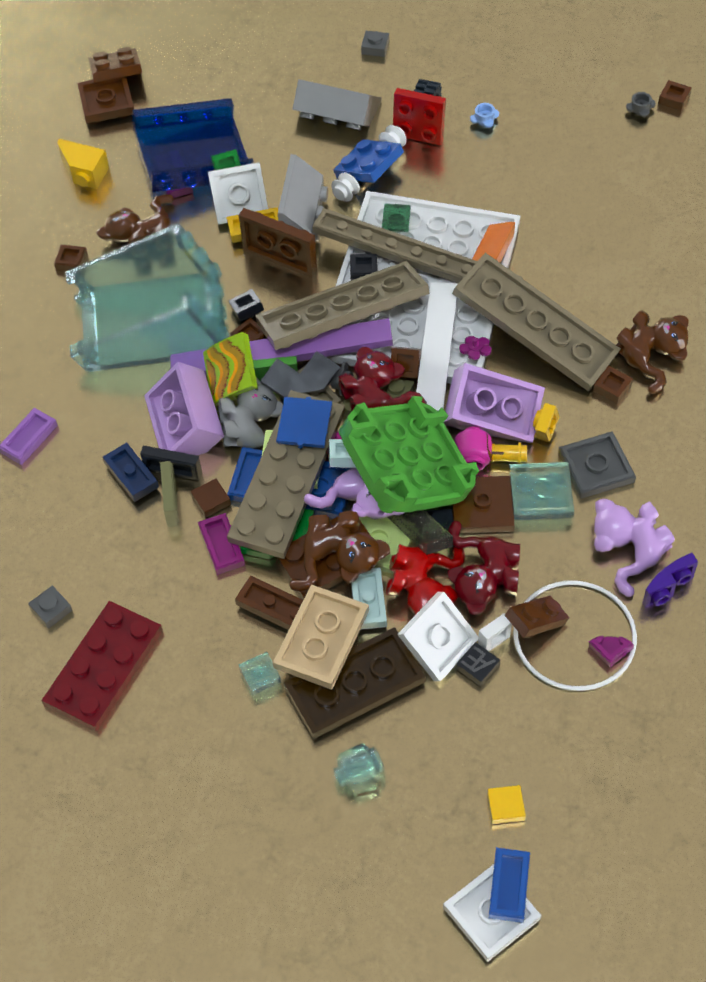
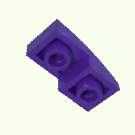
M693 553L675 560L653 578L645 590L642 602L644 608L652 605L661 606L666 604L673 597L676 584L684 585L692 580L698 565V561Z

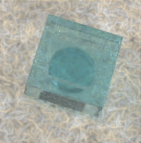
M268 652L239 664V670L252 696L281 683L280 675L273 667V662Z

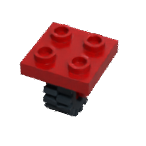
M419 79L414 91L397 88L394 92L393 125L400 127L407 139L441 146L444 136L446 98L441 97V83Z

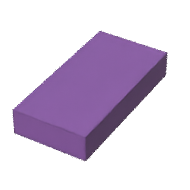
M33 408L0 444V453L22 465L58 426L57 421L40 410Z

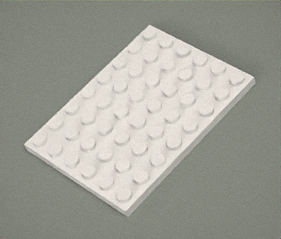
M366 191L357 220L470 259L473 258L490 224L515 222L514 236L501 261L502 265L509 268L521 216ZM349 245L336 286L350 281V254L373 253ZM377 255L378 271L399 264ZM415 269L428 283L429 292L431 282L455 283ZM429 294L420 297L416 301H408L395 306L391 310L381 311L370 315L367 319L357 320L346 325L389 318L393 346L372 349L373 351H380L391 358L392 347L422 349ZM458 297L447 383L449 384L452 382L454 370L464 363L480 368L484 367L486 356L480 355L479 359H470L468 354L460 353L459 346L465 344V338L469 336H474L478 339L486 337L490 343L494 323ZM357 352L328 356L327 358L334 363L343 364V362H347L349 366H355Z

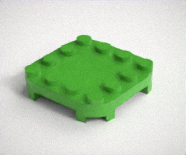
M412 396L406 404L368 408L365 402L358 404L339 429V435L342 438L343 444L366 487L378 502L380 510L385 513H392L393 511L413 512L459 503L467 497L476 482V475L479 472L476 462L467 463L444 424L449 415L442 407L437 411L432 406L423 403V397Z

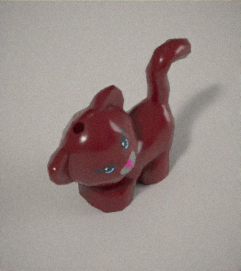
M361 347L357 351V362L353 368L357 379L347 373L340 375L338 379L339 388L344 399H350L351 411H353L356 405L365 402L368 408L406 404L412 396L423 397L420 393L408 391L399 397L392 398L390 394L380 389L388 385L391 380H398L403 375L405 368L401 364L393 362L386 354L380 351H373L368 347ZM423 398L422 402L427 404L426 400Z
M453 521L448 528V540L458 549L477 548L484 564H470L464 568L454 567L447 571L448 579L454 584L458 597L466 604L470 615H480L485 611L487 604L496 598L498 585L502 584L503 592L507 596H517L520 544L506 542L492 536L462 538L459 536L462 524L459 521Z

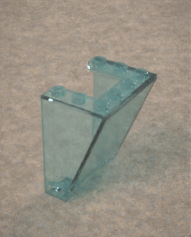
M177 223L66 271V282L69 285L74 283L79 288L78 294L74 295V300L82 307L84 336L83 340L70 345V357L86 372L169 362L171 361V354L207 349L228 338L229 333L225 327L224 320L227 318V314L222 304L224 292L219 279L222 277V273L216 262L213 263L208 258L206 250L196 244L191 232H186Z

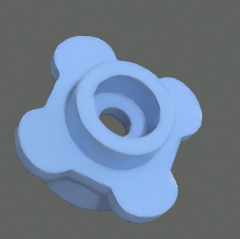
M489 103L478 104L475 108V114L470 116V121L474 124L478 123L480 126L490 128L494 125V119L499 117V111Z

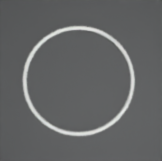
M583 581L556 582L535 591L525 602L532 601L544 591L564 585L585 586L604 593L613 599L627 616L632 630V643L634 644V649L630 651L625 664L610 678L592 685L570 686L548 679L531 666L521 650L518 631L514 627V643L518 655L535 676L561 689L584 691L605 686L622 675L630 665L637 646L635 623L622 601L608 590Z

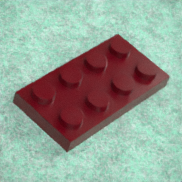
M108 601L41 700L43 705L97 732L162 633V625L114 602Z

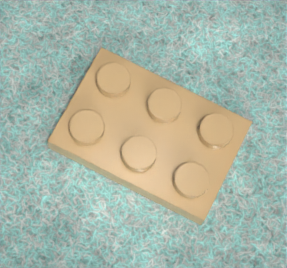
M311 584L273 661V667L332 690L369 612V605Z

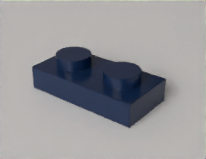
M127 442L102 457L104 464L134 502L159 488L156 478Z

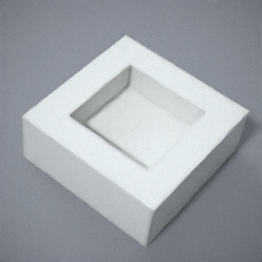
M502 614L479 630L478 644L488 651L510 637L512 624L505 617V614Z

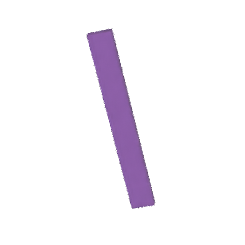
M389 318L345 325L340 329L329 330L315 338L305 339L292 344L288 348H280L278 350L274 349L268 339L249 341L253 360L296 356L297 362L310 360L316 351L328 357L357 352L361 347L376 349L393 346ZM206 349L171 354V368L177 362H181L204 370L207 377L203 352Z

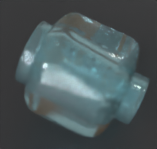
M364 743L341 752L337 757L338 767L334 768V774L340 786L347 785L353 792H360L379 783L381 772L385 771L377 749L375 747L370 748Z

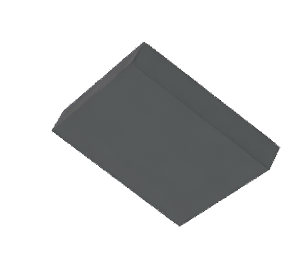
M613 431L559 447L558 454L580 499L635 483L636 475Z

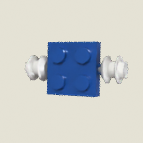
M389 125L386 127L385 132L380 133L379 141L363 139L358 142L356 147L347 156L343 157L341 162L333 169L336 178H338V180H334L331 184L334 196L341 201L349 202L352 200L353 194H358L360 191L358 181L374 183L404 153L402 147L407 142L404 131L400 127Z

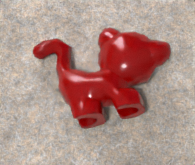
M399 544L397 554L392 555L390 559L389 570L394 572L393 579L387 582L386 595L396 597L401 595L403 589L406 590L408 593L407 606L415 615L437 592H445L452 603H454L458 598L455 589L450 585H443L435 579L427 577V572L434 565H439L448 570L454 567H463L465 560L464 549L454 547V559H450L443 554L432 552L427 547H407Z

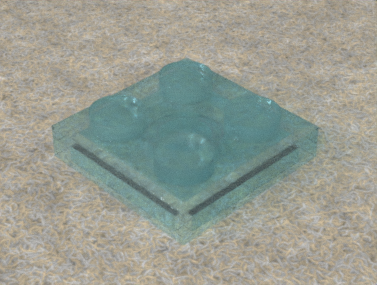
M568 462L509 464L514 521L574 518Z

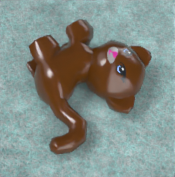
M162 194L154 197L150 207L155 213L144 220H141L138 214L134 213L130 208L124 207L120 211L109 215L105 225L100 227L96 234L107 242L111 240L119 243L129 242L133 256L146 255L148 252L147 246L152 242L157 249H168L172 246L170 237L171 219L161 205L173 203L174 198L171 194Z
M641 310L633 318L634 325L632 328L628 329L625 327L618 334L616 346L621 349L619 353L631 367L640 369L645 375L655 378L656 381L648 386L649 394L654 395L664 388L667 380L664 371L649 364L650 351L654 349L661 354L669 355L672 360H685L687 357V327L689 320L686 316L677 315L672 318H661L655 325L649 326V314Z
M345 511L339 513L336 525H332L327 515H313L309 517L308 532L303 546L304 568L308 576L305 580L292 579L289 586L292 590L300 592L309 590L311 584L315 585L320 579L316 562L336 552L338 565L341 567L340 575L342 579L347 583L354 582L360 574L370 571L379 560L389 555L390 547L386 542L376 540L366 532L355 533L360 528L357 512Z

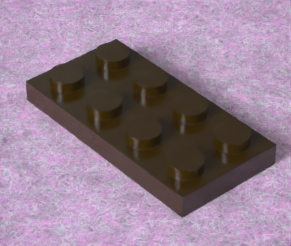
M395 627L351 648L332 690L296 676L284 682L286 692L313 739L426 682L425 674L410 650L397 635L398 631Z

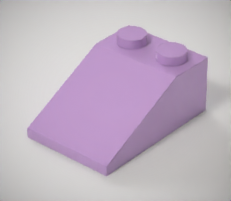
M464 363L454 370L445 412L449 416L444 424L460 430L475 426L493 437L532 443L535 435L533 421L537 411H540L545 387Z

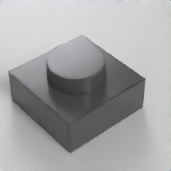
M365 31L361 45V54L385 57L389 44V33Z
M53 585L28 603L31 611L48 629L73 611L71 605Z

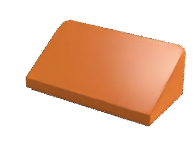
M515 222L490 224L472 259L478 261L486 252L501 263L514 236Z

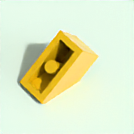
M59 139L57 144L61 159L73 183L97 189L109 170L106 151Z

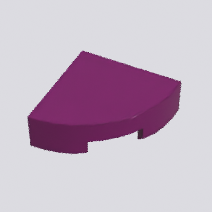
M598 636L589 641V647L610 668L634 649V644L631 641L620 636L619 638Z

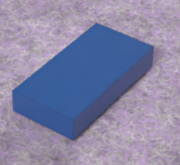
M496 848L489 909L490 919L524 922L530 852Z

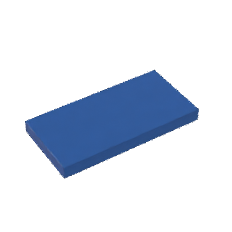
M242 447L227 493L231 501H243L262 457L263 450ZM325 461L319 474L318 489H313L312 494L320 498L324 497L326 492L333 486L336 478L352 468L330 467V463ZM337 497L330 507L320 509L307 505L305 509L314 510V515H327L329 518L334 519L338 517L339 513L345 511L347 500Z

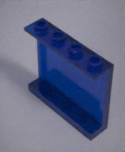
M232 98L132 110L133 131L152 193L210 185L208 171H214L210 157L212 155L236 149L241 165L253 163V158H247L233 118L234 104Z

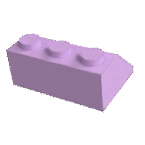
M177 362L144 395L160 449L197 456L207 453L224 437L204 370Z

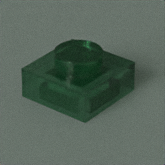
M384 204L382 228L389 231L409 232L411 205Z

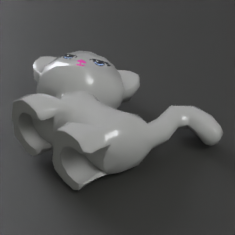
M256 378L258 388L239 394L237 406L228 397L219 398L220 423H223L224 447L238 446L255 449L263 446L265 435L256 422L267 420L269 417L277 418L280 416L283 404L276 399L272 390L261 384L258 378Z

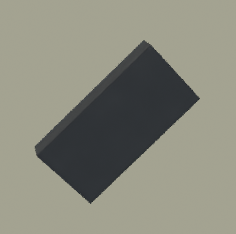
M143 445L140 455L142 462L149 471L161 473L160 462L170 461L173 465L175 476L200 480L202 469L199 456Z

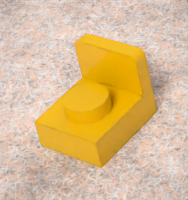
M545 403L543 409L537 411L533 421V427H535L534 438L550 443L560 417L556 406Z

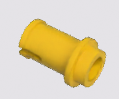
M518 442V445L492 443L493 452H504V454H492L491 462H518V465H521V462L527 463V445H522V442Z

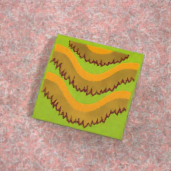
M244 332L235 334L212 345L203 352L208 384L215 406L219 405V398L228 397L233 401L238 398L239 394L258 388L248 334Z

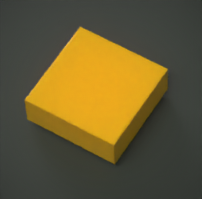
M520 785L487 789L492 824L525 821L526 814Z

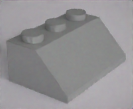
M298 79L292 110L300 111L299 116L314 119L315 115L323 116V122L337 125L338 120L347 122L346 127L361 130L362 125L370 126L382 98Z
M291 154L278 209V221H283L295 228L306 230L315 235V241H319L320 235L312 232V226L324 208L322 203L327 202L328 187L324 186L321 173L297 155Z

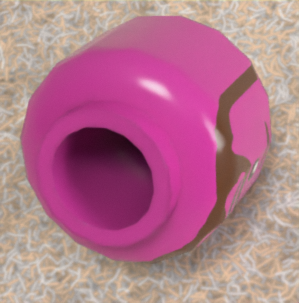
M471 426L456 435L454 442L467 463L476 462L479 471L483 470L492 460V439L490 434L479 427Z

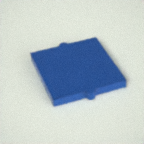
M284 397L276 442L278 444L297 445L298 448H303L304 446L325 448L332 401L313 400L311 397H306V399Z

